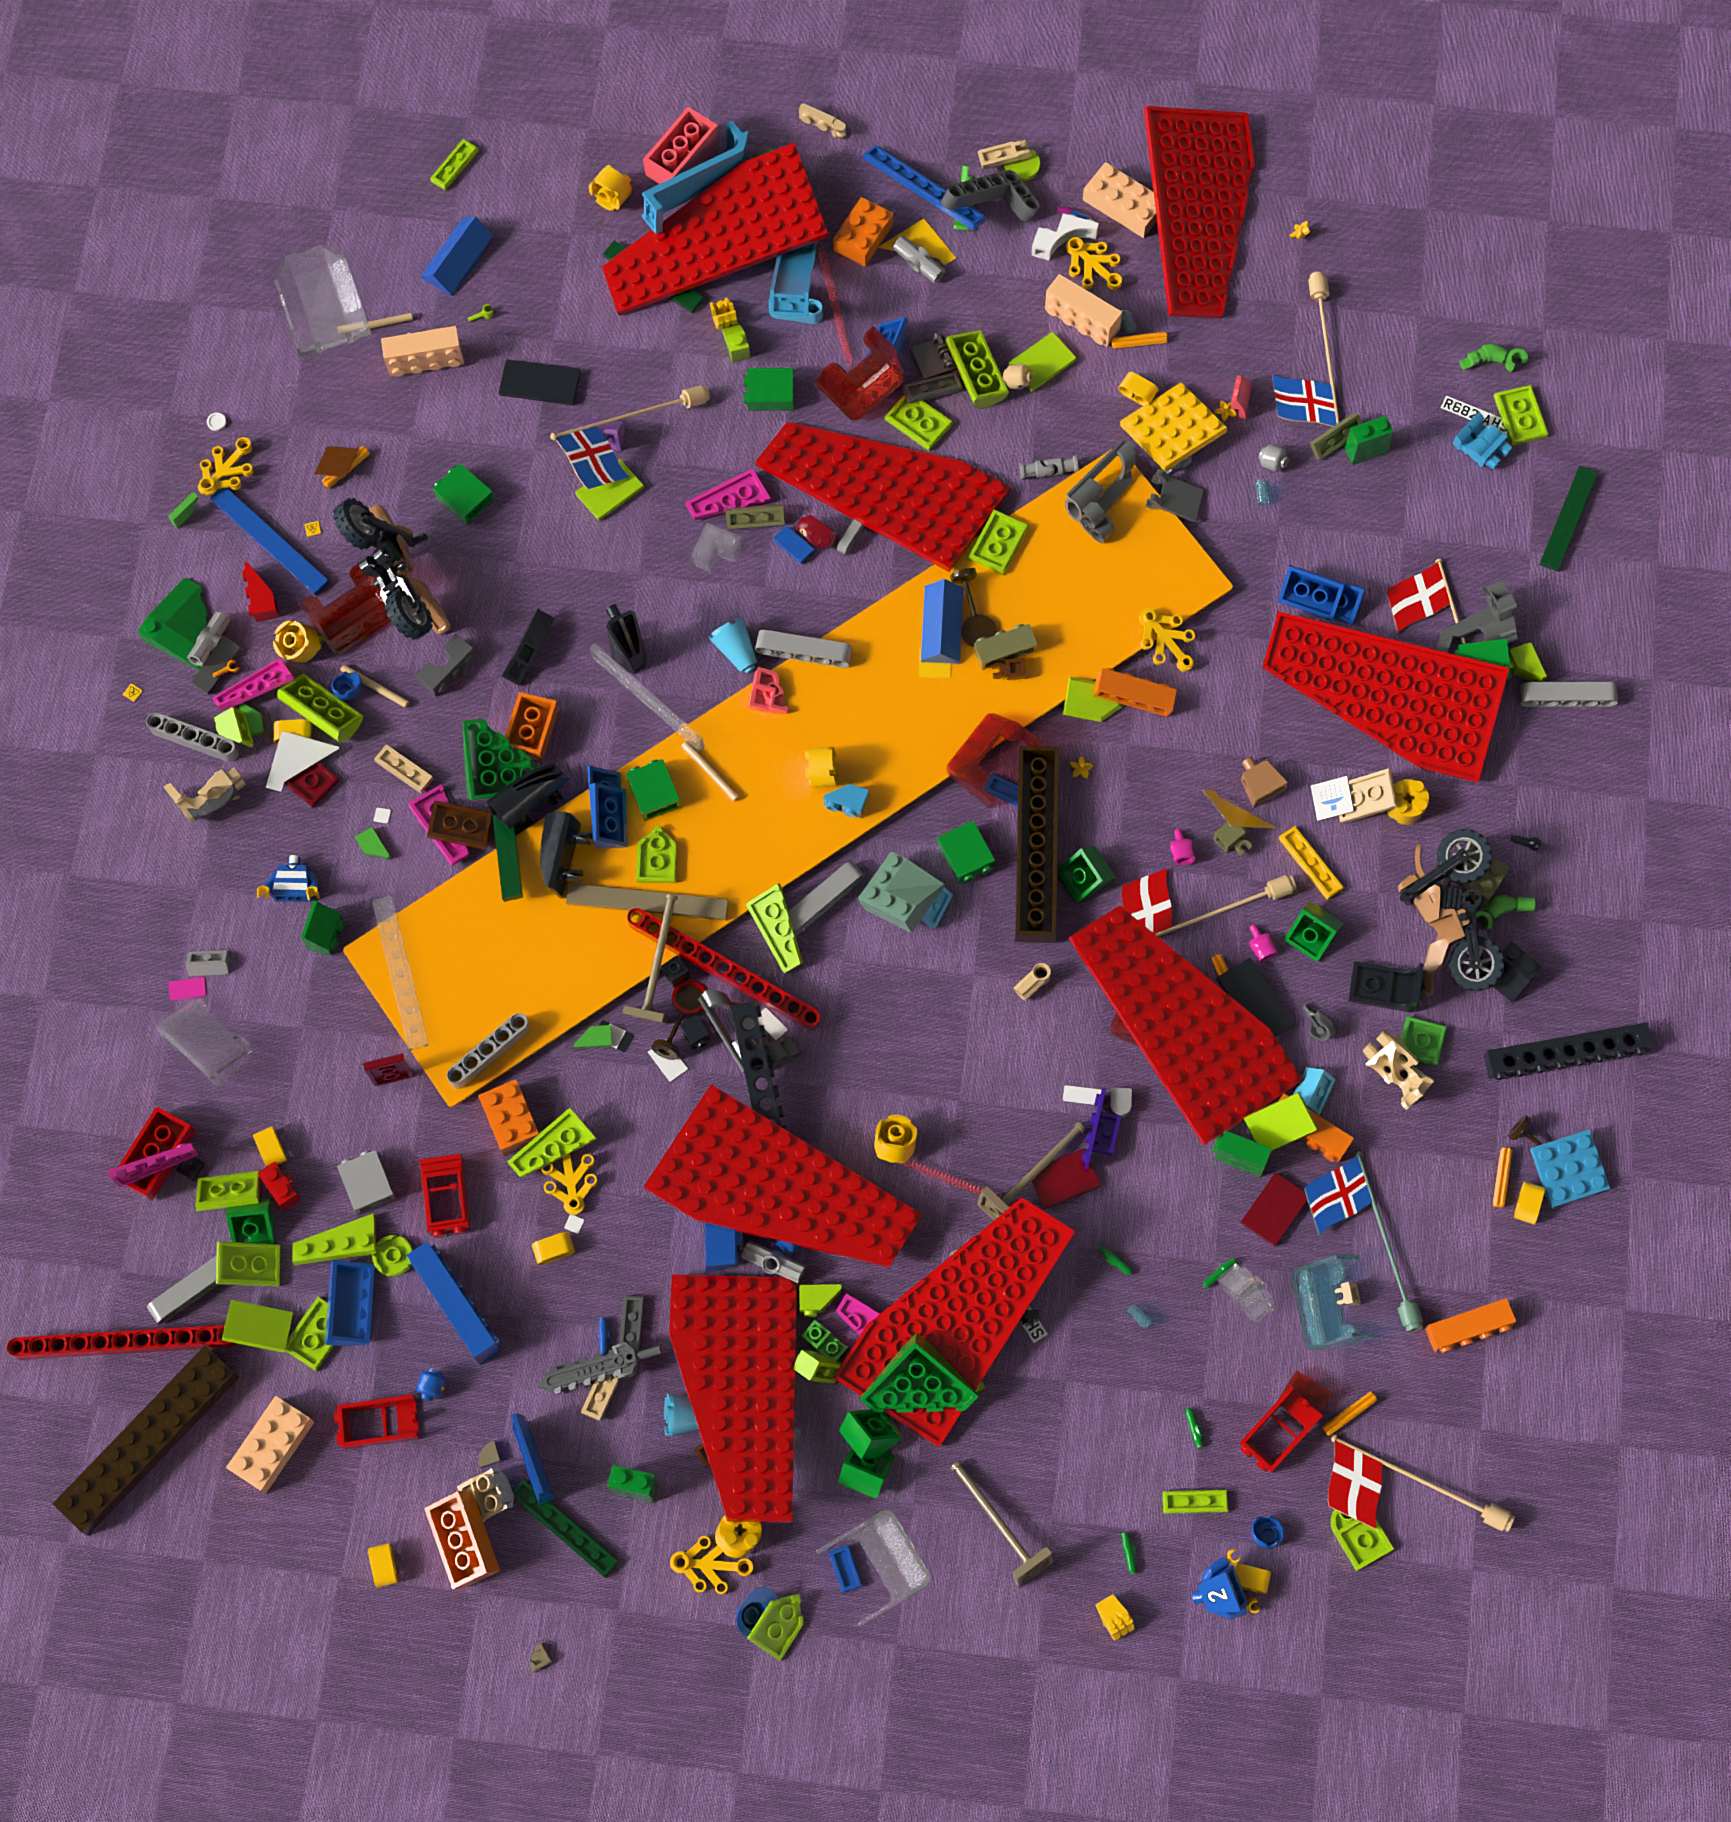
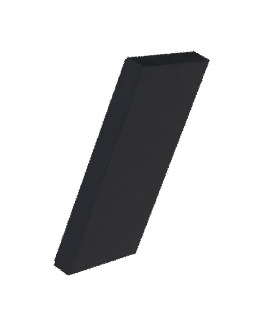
M506 359L499 396L574 405L580 369Z
M1251 957L1216 978L1222 989L1265 1024L1275 1037L1295 1026Z

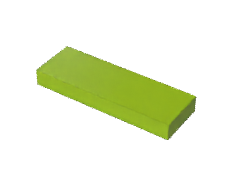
M463 139L430 178L431 182L446 191L478 153V147Z
M1227 1490L1162 1492L1163 1514L1228 1512Z

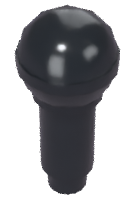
M1512 835L1510 840L1516 844L1528 846L1532 851L1539 850L1542 845L1541 840L1537 837L1529 839Z

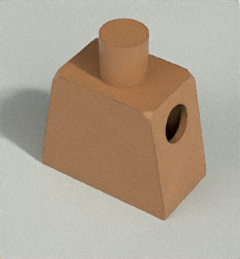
M1249 757L1242 762L1247 771L1242 773L1241 782L1253 808L1286 789L1287 781L1267 760L1256 764L1254 759Z

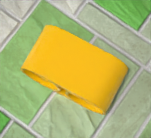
M1128 372L1118 387L1121 394L1142 406L1149 405L1159 391L1155 384L1134 372Z
M305 719L274 722V743L278 745L282 731L311 739V722Z
M273 1126L253 1134L266 1167L274 1161L277 1165L287 1161Z
M1524 1181L1514 1213L1515 1219L1531 1224L1536 1223L1545 1187Z
M569 1232L558 1233L532 1244L538 1265L548 1264L575 1253Z
M386 1543L368 1548L376 1588L398 1583L391 1544Z
M1231 1563L1242 1589L1267 1594L1271 1577L1270 1571L1244 1564Z

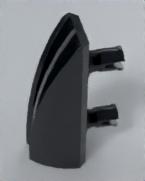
M616 604L609 606L606 611L611 620L608 621L606 627L612 659L623 670L635 674L636 671L642 668L645 669L647 661L646 649L636 614L630 610L621 614Z
M555 765L543 766L513 781L487 801V805L495 818L509 830L517 823H519L521 829H527L525 821L532 825L528 814L547 798L550 799L553 805L558 804L555 796L562 801L563 797L558 789L568 782L570 778Z
M568 812L547 813L541 839L540 863L545 885L559 898L563 897L567 881L582 882L578 876H583V871L570 869L576 844L590 846L591 843L587 839H593L592 833L580 832L581 823Z

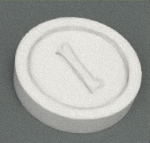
M213 413L207 419V425L213 431L224 429L227 423L225 416L221 413Z

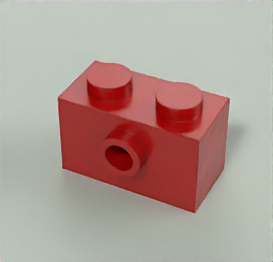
M275 1161L258 1172V1175L283 1211L301 1200L292 1186L295 1182L289 1173H283Z

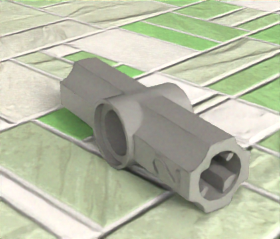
M905 236L899 237L896 240L893 250L907 260L908 265L914 271H920L933 283L938 282L942 278L945 269L931 259L927 250L923 247L918 248Z
M216 612L207 627L202 629L196 644L187 657L192 664L202 666L211 651H214L220 642L223 632L231 621L225 613Z
M748 1241L742 1253L743 1259L763 1267L767 1273H776L796 1283L801 1281L806 1270L805 1265L785 1257L781 1251H772L752 1241ZM771 1258L776 1260L777 1266L771 1263Z

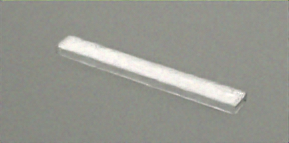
M594 643L590 647L592 657L694 748L701 751L705 747L703 738L599 646Z
M392 896L372 900L408 1050L411 1051L429 1046Z

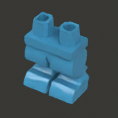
M1478 412L1456 435L1452 445L1457 450H1462L1465 455L1468 454L1472 460L1478 462L1479 466L1483 467L1486 464L1494 470L1501 461L1495 453L1499 452L1502 456L1506 457L1513 447L1506 441L1508 436L1504 433L1502 434L1496 426H1484V417Z

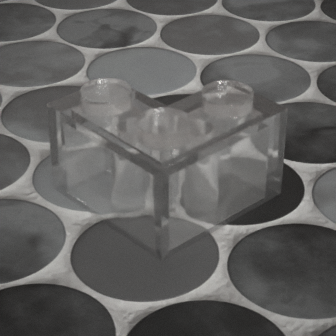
M706 523L691 553L692 565L710 572L717 556L736 562L743 548L742 536Z
M1234 1264L1217 1279L1225 1294L1235 1300L1244 1315L1254 1323L1258 1324L1275 1309L1271 1301L1273 1299L1271 1294L1263 1288L1264 1282L1257 1275L1253 1276L1246 1267L1241 1268Z

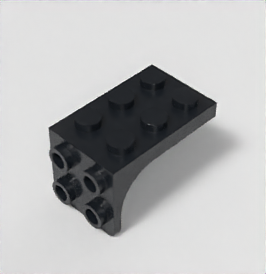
M1354 961L1348 1002L1413 1013L1415 1007H1419V1003L1423 998L1424 989L1420 988L1426 978V970H1423L1424 964L1419 963L1413 969H1397Z

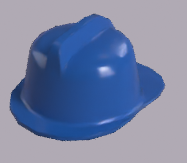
M756 1588L747 1596L744 1603L738 1607L736 1613L737 1627L744 1636H749L770 1601L777 1599L776 1594L770 1588Z

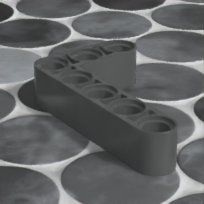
M1005 170L952 184L948 187L941 200L942 205L946 209L956 210L1003 197L1016 215L1024 222H1031L1040 207L1038 200L1018 174L1012 170Z

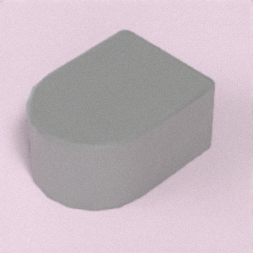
M1111 1088L1110 1112L1120 1115L1121 1118L1128 1116L1132 1105V1089Z

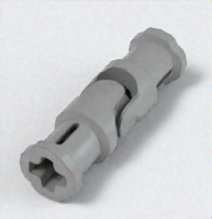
M1077 456L1069 459L1037 460L1035 463L1028 464L1019 463L1021 480H1024L1025 477L1037 476V478L1079 471Z

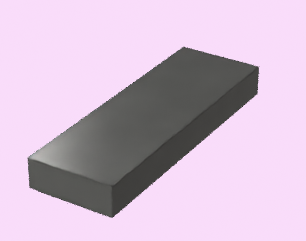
M956 372L905 384L902 390L908 403L911 404L962 391V385Z
M223 636L191 684L205 694H208L220 677L214 678L213 673L226 667L227 663L236 655L240 646Z
M623 1296L619 1344L626 1342L635 1351L639 1352L641 1348L645 1297Z

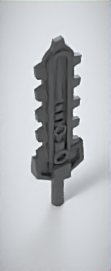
M626 1342L612 1346L613 1349L609 1350L606 1356L597 1353L594 1354V1359L589 1361L584 1357L580 1358L579 1363L575 1365L572 1362L565 1363L562 1369H558L557 1366L550 1367L549 1373L544 1376L543 1380L538 1382V1386L540 1389H546L550 1392L554 1391L555 1395H559L564 1388L568 1387L570 1391H573L578 1384L583 1383L586 1387L591 1385V1380L598 1379L599 1382L606 1381V1376L612 1374L615 1378L618 1377V1379L632 1377L640 1364L639 1360L662 1354L661 1346H656L637 1352Z

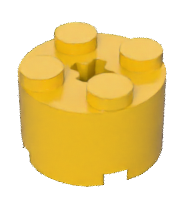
M607 165L590 183L589 192L591 196L593 194L596 196L597 199L595 201L603 208L610 211L618 210L632 193L631 179L628 175L621 174L612 166Z
M286 621L275 631L276 638L275 641L273 640V646L276 653L282 658L304 663L311 660L321 648L319 636L310 625L297 621Z
M834 746L805 749V758L809 764V767L805 768L806 779H809L810 787L837 786L838 762L833 758V756H837Z
M1412 779L1398 781L1394 784L1398 807L1387 810V813L1400 824H1414L1426 811L1429 803L1428 791L1421 781Z
M890 1115L887 1119L879 1121L876 1127L874 1142L876 1155L879 1159L893 1163H906L914 1154L917 1128L916 1126L914 1127L909 1118L902 1115Z
M724 1515L716 1529V1543L727 1556L733 1558L744 1557L754 1550L760 1540L762 1533L761 1523L727 1521Z

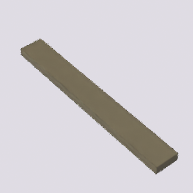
M569 883L566 904L626 911L639 908L647 913L664 914L667 902L665 897L669 893ZM670 894L678 896L672 915L726 921L728 899Z

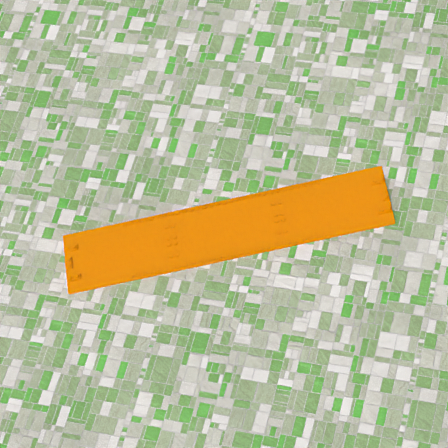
M1106 452L1009 515L1029 526L1004 575L968 560L979 538L977 536L950 572L935 564L820 638L847 643L853 647L848 667L841 668L788 659L772 669L779 676V686L784 693L783 700L785 706L788 707L786 714L748 708L752 688L751 683L618 769L616 772H620L621 789H626L627 847L596 849L594 839H587L591 843L590 846L576 844L570 869L583 871V876H578L582 882L567 881L562 898H559L545 885L542 876L540 849L545 822L544 817L516 836L523 898L507 902L503 901L497 850L495 849L344 947L343 952L444 1101L452 1108L650 977L657 943L629 927L627 920L629 911L567 905L566 899L569 883L728 899L726 921L672 915L671 927L701 943L748 912L747 902L778 883L784 888L1064 702L1069 676L1095 681L1097 674L1102 668L1113 669L1143 649L1141 641L1143 640L1144 625L1141 624L1139 615L1143 609L1153 608L1157 611L1158 615L1165 616L1179 614L1184 622L1231 591L1233 585L1176 515L1161 509L1146 507L1147 499H1150L1151 494H1156L1159 497L1160 495L1135 464L1131 470L1133 481L1106 512L1107 516H1110V521L1116 530L1103 543L1097 542L1082 528L1079 521L1077 522L1070 517L1065 507L1066 494L1108 453ZM1116 456L1093 479L1101 485L1103 490L1121 474L1122 461L1120 457ZM965 568H975L977 576L969 581L968 584L976 613L988 616L993 620L996 626V633L1002 630L1006 632L1013 630V627L1019 624H1030L1038 644L1037 651L1018 657H1025L1026 679L1007 680L1006 675L999 679H994L993 673H998L1000 670L992 669V667L981 669L974 652V647L969 646L964 641L962 631L960 664H951L950 678L919 677V648L922 646L925 586L942 579L951 581L950 575ZM962 583V584H957V585H959V586H961V587L964 588V584H963V583ZM965 588L963 592L962 626L966 619L972 616ZM1146 615L1149 620L1153 619L1152 615ZM1173 619L1176 624L1179 623V619ZM1159 623L1163 629L1172 630L1175 628L1171 624ZM1152 628L1151 638L1154 642L1157 640V633ZM1144 641L1146 646L1150 645L1149 641ZM685 741H688L739 795L736 801H733L682 748V744ZM834 746L837 756H833V758L838 762L837 786L810 787L809 779H806L805 768L809 767L808 761L805 758V749ZM663 759L680 799L681 807L644 821L627 780L626 773L634 767H643L652 760ZM848 784L869 790V798L861 818H851L845 815L844 812L828 810L823 805L824 795ZM587 789L554 812L571 813L581 823L580 832H590L593 836L589 789ZM657 825L677 843L676 882L672 884L639 883L635 881L637 843L651 833ZM649 913L657 919L663 920L664 914ZM635 915L631 921L638 923L642 920V917ZM652 925L648 930L651 933H656L659 927ZM669 935L666 941L673 943L677 938ZM687 945L683 948V951L688 952L694 947ZM665 948L661 965L672 959L676 954ZM516 1013L524 1014L530 1024L529 1032L462 1089L453 1088L447 1079V1071ZM519 1021L515 1024V1027L521 1028L525 1022ZM504 1034L499 1040L506 1041L509 1035ZM491 1047L486 1048L484 1050V1054L486 1055L491 1054L493 1052V1048ZM471 1061L468 1064V1067L474 1068L476 1067L478 1062ZM456 1074L452 1080L459 1081L462 1075Z

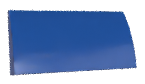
M333 1260L330 1266L325 1345L359 1346L370 1344L374 1264Z
M512 1414V1430L538 1504L541 1505L555 1500L528 1420L524 1415Z

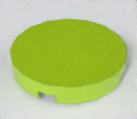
M1030 149L1032 152L1030 158L1003 164L1004 171L1012 170L1018 174L1023 182H1027L1037 175L1040 169V158L1035 151Z
M389 1235L383 1237L376 1244V1254H372L374 1266L380 1273L386 1276L396 1277L403 1275L412 1266L406 1256L413 1251L412 1245L401 1236Z

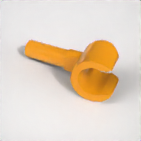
M230 660L226 667L213 673V676L215 678L229 671L237 673L240 667L231 669V665L235 664L236 661Z

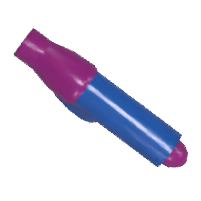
M1059 206L1057 212L1062 214H1072L1078 218L1092 220L1090 216L1070 208Z

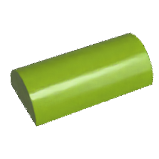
M977 330L947 336L946 344L976 408H988L1005 399L1009 391L982 331Z
M304 673L278 689L277 697L279 700L339 743H343L351 738L363 720L364 716Z

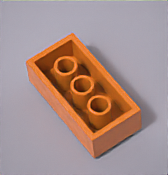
M472 1490L458 1491L424 1508L452 1589L466 1588L500 1571Z

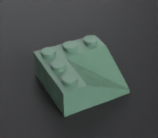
M891 851L858 897V900L864 910L912 933L945 885L908 859Z

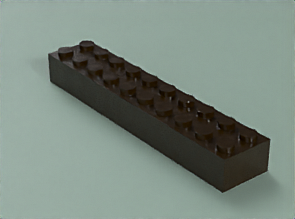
M1019 746L1015 942L1055 943L1059 747Z
M204 1346L52 1504L81 1533L88 1536L240 1377L207 1346Z

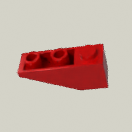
M244 562L245 570H242L244 582L247 581L248 587H245L247 599H250L251 602L248 605L250 616H254L256 622L279 618L277 601L273 592L250 564Z

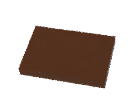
M434 800L427 838L486 850L493 814L489 811Z

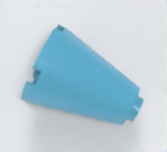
M742 617L734 619L736 623L730 624L728 622L711 633L713 636H709V639L740 672L745 671L747 674L756 669L757 659L745 622Z
M667 1393L664 1404V1420H666L668 1426H664L665 1435L674 1436L699 1430L689 1398Z

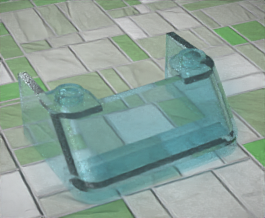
M1336 1254L1294 1270L1292 1275L1304 1342L1309 1350L1350 1346L1375 1338V1333H1358L1354 1325H1343L1340 1306L1337 1304L1338 1296L1335 1293V1285L1342 1283L1345 1279L1346 1270L1344 1264L1359 1260V1255Z

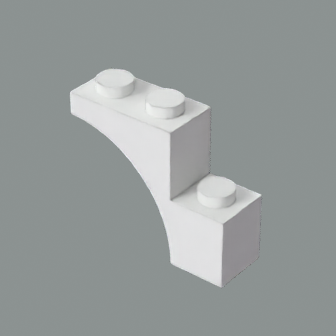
M1063 213L1057 232L1049 228H1038L1032 245V256L1050 260L1054 251L1073 237L1096 239L1099 223Z

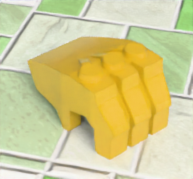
M728 298L717 303L710 302L717 330L722 329L723 325L729 327L730 323L731 325L738 324L736 310H734L733 303Z
M1114 1594L1096 1604L1102 1623L1114 1641L1134 1630L1132 1618Z

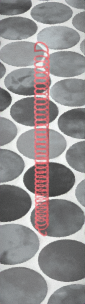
M836 322L837 329H838V327H840V328L844 327V325H842V326L837 325L838 322Z
M978 1186L977 1189H976L977 1195L980 1194V1192L978 1193V1191H979V1186Z

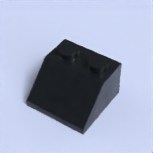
M1511 941L1501 951L1504 958V972L1500 980L1493 987L1509 1001L1513 1002L1533 981L1543 967ZM1492 963L1489 965L1487 969L1491 970ZM1485 971L1481 977H1485L1488 973Z

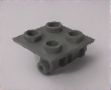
M941 333L934 334V338L931 341L911 347L924 380L957 369L946 344L947 337L941 335Z

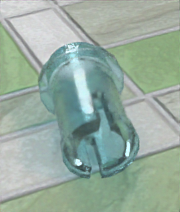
M1122 310L1123 331L1126 334L1135 333L1137 323L1133 320L1131 310Z
M1264 479L1255 481L1254 485L1258 505L1270 503L1267 489L1269 483Z
M1134 1303L1126 1311V1314L1139 1324V1328L1144 1330L1153 1321L1150 1315L1147 1316Z

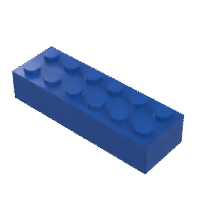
M425 1242L407 1254V1258L478 1364L481 1365L501 1350L497 1346L500 1344V1341L492 1329L487 1331L488 1323L480 1312L475 1313L478 1308L469 1295L464 1296L467 1292L457 1278L452 1279L456 1275L446 1261L441 1262L444 1258L435 1244L430 1246L428 1242Z

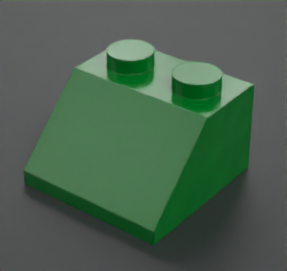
M1095 846L1081 848L1057 870V874L1077 904L1100 892L1116 878Z
M313 900L301 935V939L308 950L331 956L332 951L336 950L338 945V933L344 928V920L340 912Z
M1310 901L1302 909L1284 940L1318 962L1344 923Z
M270 1197L259 1198V1203L227 1207L226 1217L232 1242L275 1244L274 1213Z
M871 1409L849 1411L839 1429V1432L861 1460L879 1457L903 1438L902 1434L885 1413H875Z
M852 1448L843 1464L837 1483L877 1499L895 1456L884 1452L877 1458L861 1460Z

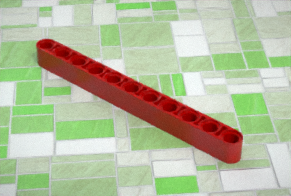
M631 909L627 914L629 927L658 943L662 921L642 909ZM635 915L642 917V920L638 923L631 921ZM652 925L659 927L656 933H651L648 929ZM669 926L667 937L673 935L677 939L673 943L666 941V949L805 1029L814 1030L819 1026L820 1014L815 1008ZM691 945L694 947V950L691 953H686L683 951V948ZM704 955L712 958L708 963H704L700 959ZM721 965H726L729 970L721 973L718 971V968ZM738 975H743L746 977V981L739 983L735 978ZM761 985L764 990L761 993H756L753 991V987ZM773 995H778L781 997V1001L773 1003L770 998ZM796 1005L799 1010L796 1013H791L788 1011V1007ZM808 1015H813L817 1020L814 1023H808L805 1018Z
M225 1325L15 1337L9 1340L6 1348L8 1353L16 1359L27 1360L198 1350L204 1346H207L209 1349L231 1348L237 1345V1343L223 1341L222 1336ZM211 1333V1339L208 1342H203V1336ZM190 1334V1340L187 1343H182L183 1336ZM168 1335V1343L161 1345V1339ZM148 1337V1343L140 1346L141 1339ZM123 1338H127V1344L124 1347H120V1341ZM106 1339V1345L103 1348H99V1342ZM85 1340L84 1348L78 1350L79 1342ZM60 1342H64V1348L57 1351V1345ZM39 1343H43V1349L36 1352V1346ZM22 1344V1350L19 1353H15L16 1346Z

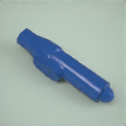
M602 1317L599 1318L598 1328L599 1350L602 1356L608 1355L610 1329L607 1327L606 1318Z

